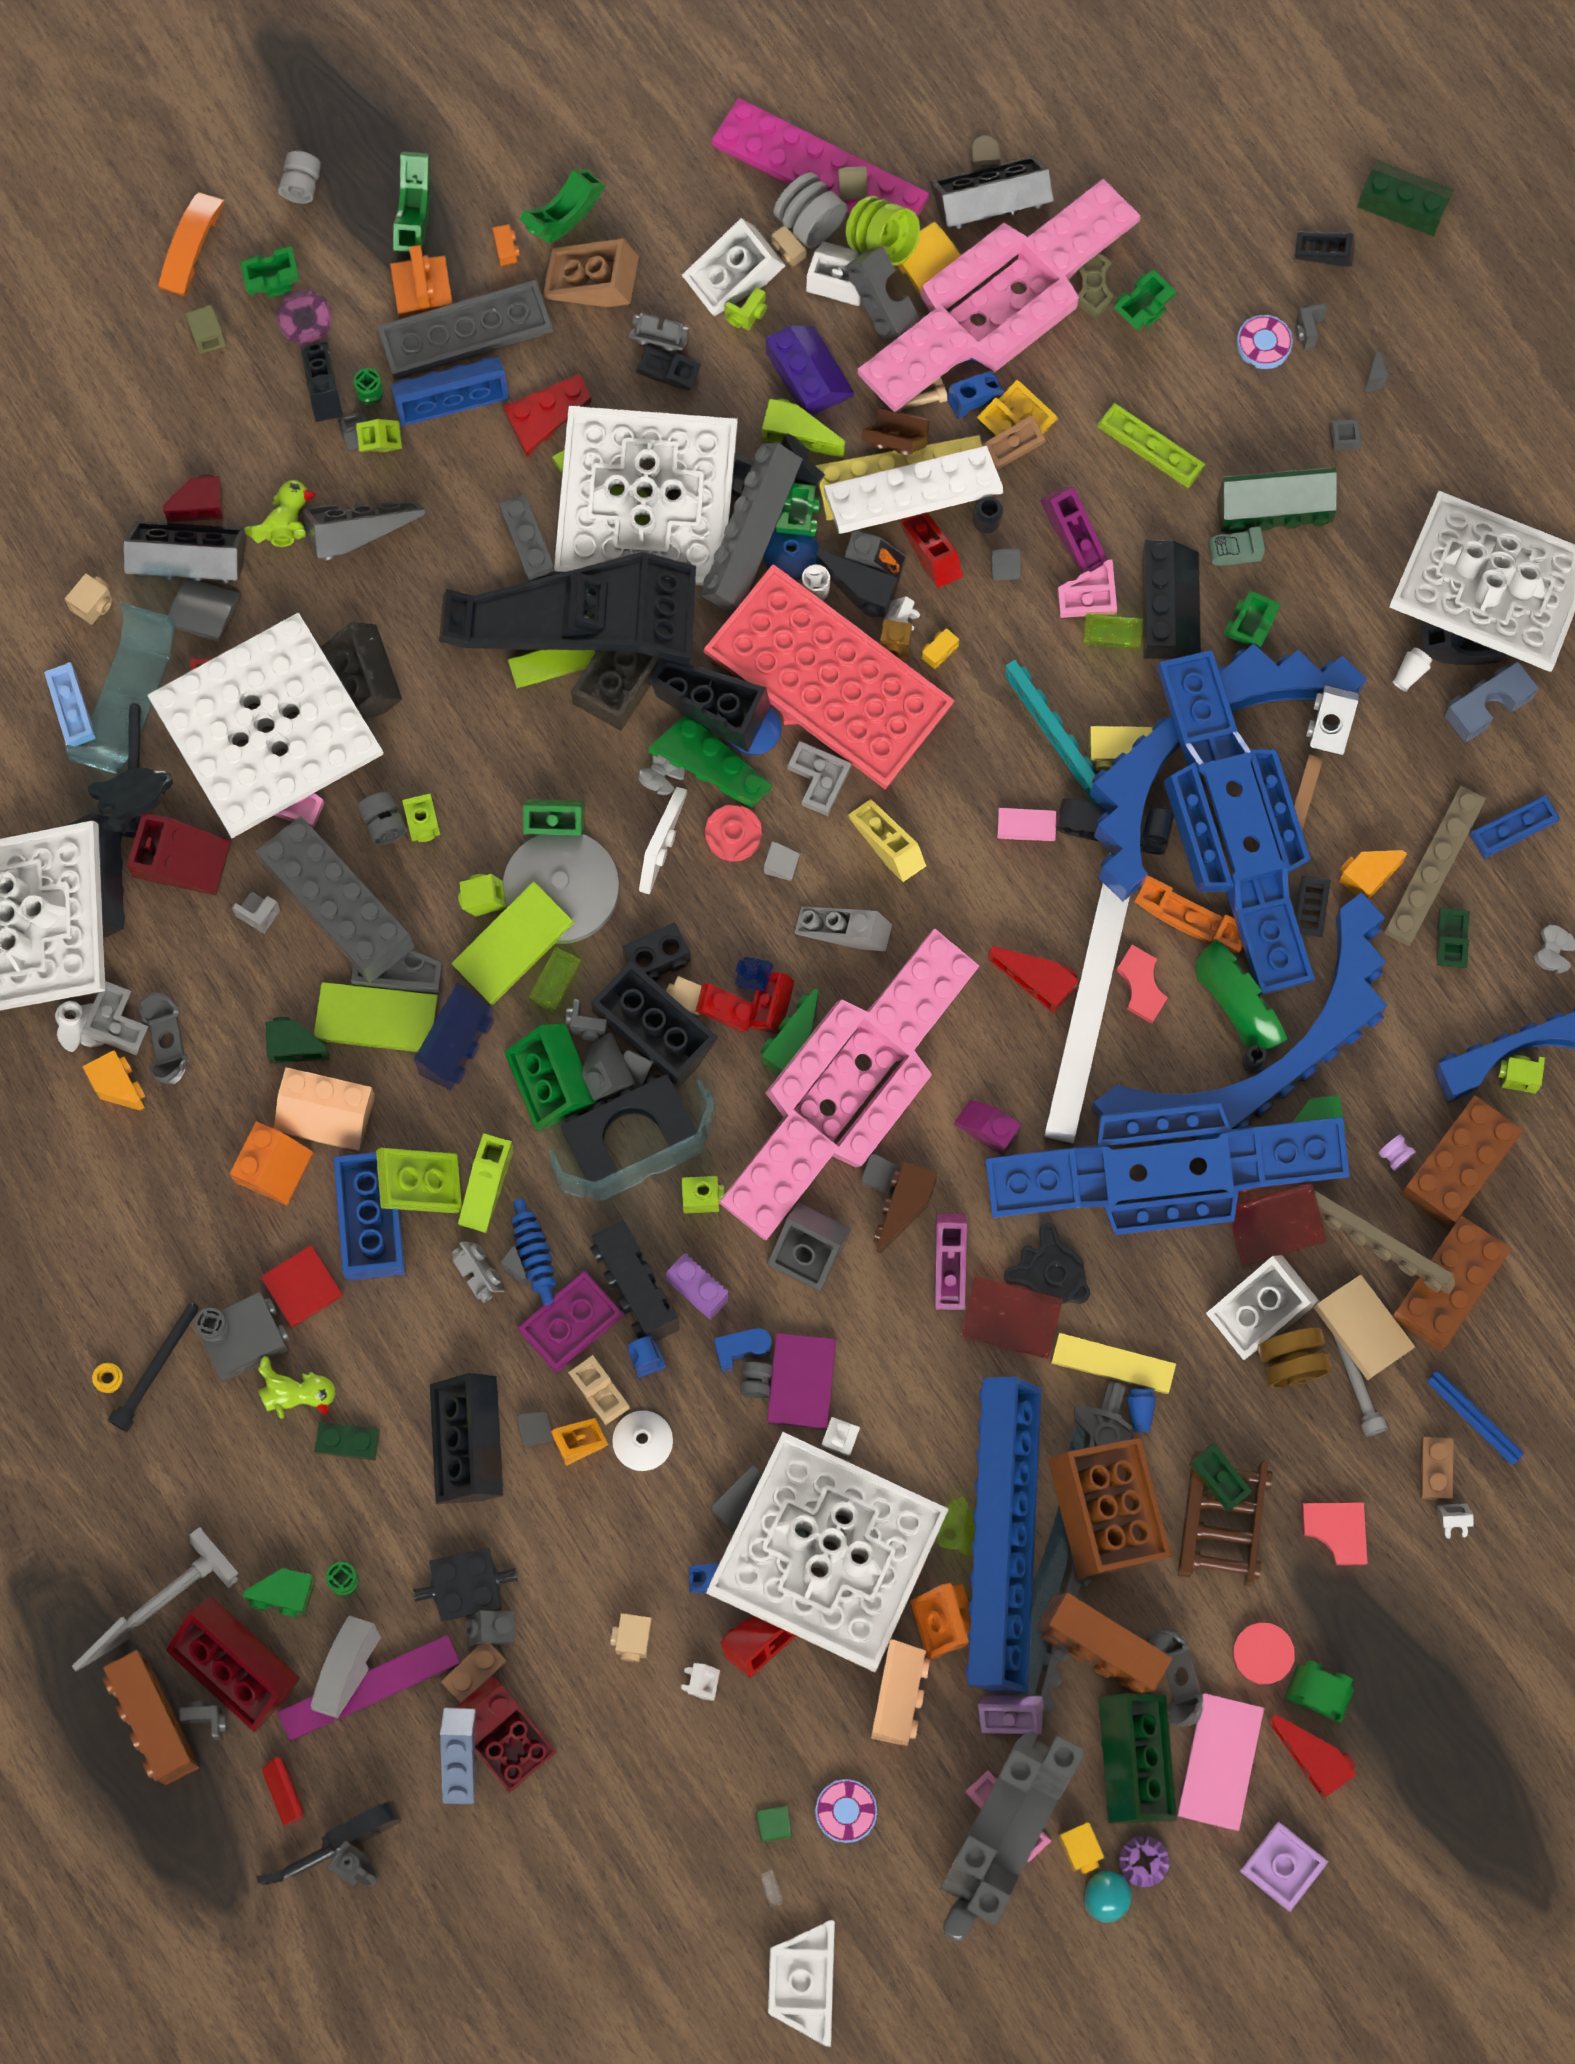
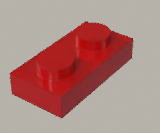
M706 983L701 986L695 1012L739 1032L748 1031L754 1003L710 983Z

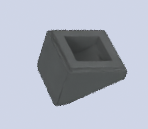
M1376 352L1365 392L1384 389L1389 375L1381 352Z
M363 411L338 420L349 450L359 448L356 423L368 421Z
M1020 548L993 550L990 561L992 579L994 581L1019 579L1021 575Z
M626 1050L623 1058L635 1082V1085L632 1086L635 1090L643 1086L644 1082L648 1079L653 1069V1062L630 1050Z
M871 1153L861 1185L890 1194L892 1188L890 1186L895 1169L898 1170L899 1165Z
M513 1246L501 1260V1267L505 1273L526 1287L528 1280L516 1247Z
M547 1411L517 1415L524 1448L553 1442Z

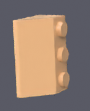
M286 1067L277 1098L274 1129L289 1136L360 1152L375 1100V1094L372 1087Z
M890 1639L871 1739L908 1746L909 1738H916L919 1721L913 1720L915 1708L921 1709L924 1690L919 1689L920 1678H927L930 1663L929 1659H924L925 1650Z

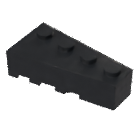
M660 658L650 678L657 698L746 752H749L771 706L766 687L691 664L685 665Z
M624 1220L593 1235L592 1241L594 1245L590 1247V1250L597 1263L603 1261L607 1269L603 1274L610 1288L617 1287L621 1295L617 1301L625 1315L630 1313L635 1323L631 1324V1327L637 1339L652 1336L654 1341H659L680 1330L677 1314L674 1309L669 1310L670 1305L667 1301V1296L663 1289L655 1284L657 1281L649 1264L643 1261L642 1252Z

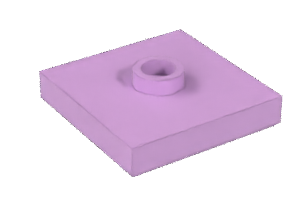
M1278 1821L1240 1872L1290 1912L1328 1861Z

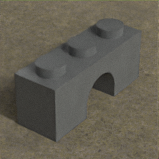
M883 246L866 250L844 266L849 275L850 282L857 290L862 300V305L867 310L874 323L875 330L882 340L901 336L921 320L909 296L890 299L887 295L885 288L886 280L895 272V269Z
M526 494L500 502L501 518L510 541L514 543L526 582L555 575L554 565Z

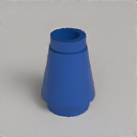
M1129 1389V1397H1126L1134 1432H1151L1156 1397H1153V1389Z

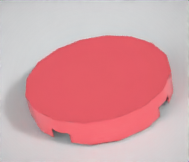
M733 804L725 805L716 809L709 816L705 827L706 843L710 851L718 858L730 862L742 861L752 856L759 848L762 840L761 822L757 815L748 807L733 806Z
M1256 1623L1248 1626L1238 1635L1233 1646V1661L1237 1671L1250 1680V1682L1257 1685H1270L1282 1680L1290 1672L1295 1661V1648L1290 1636L1282 1628L1271 1623Z

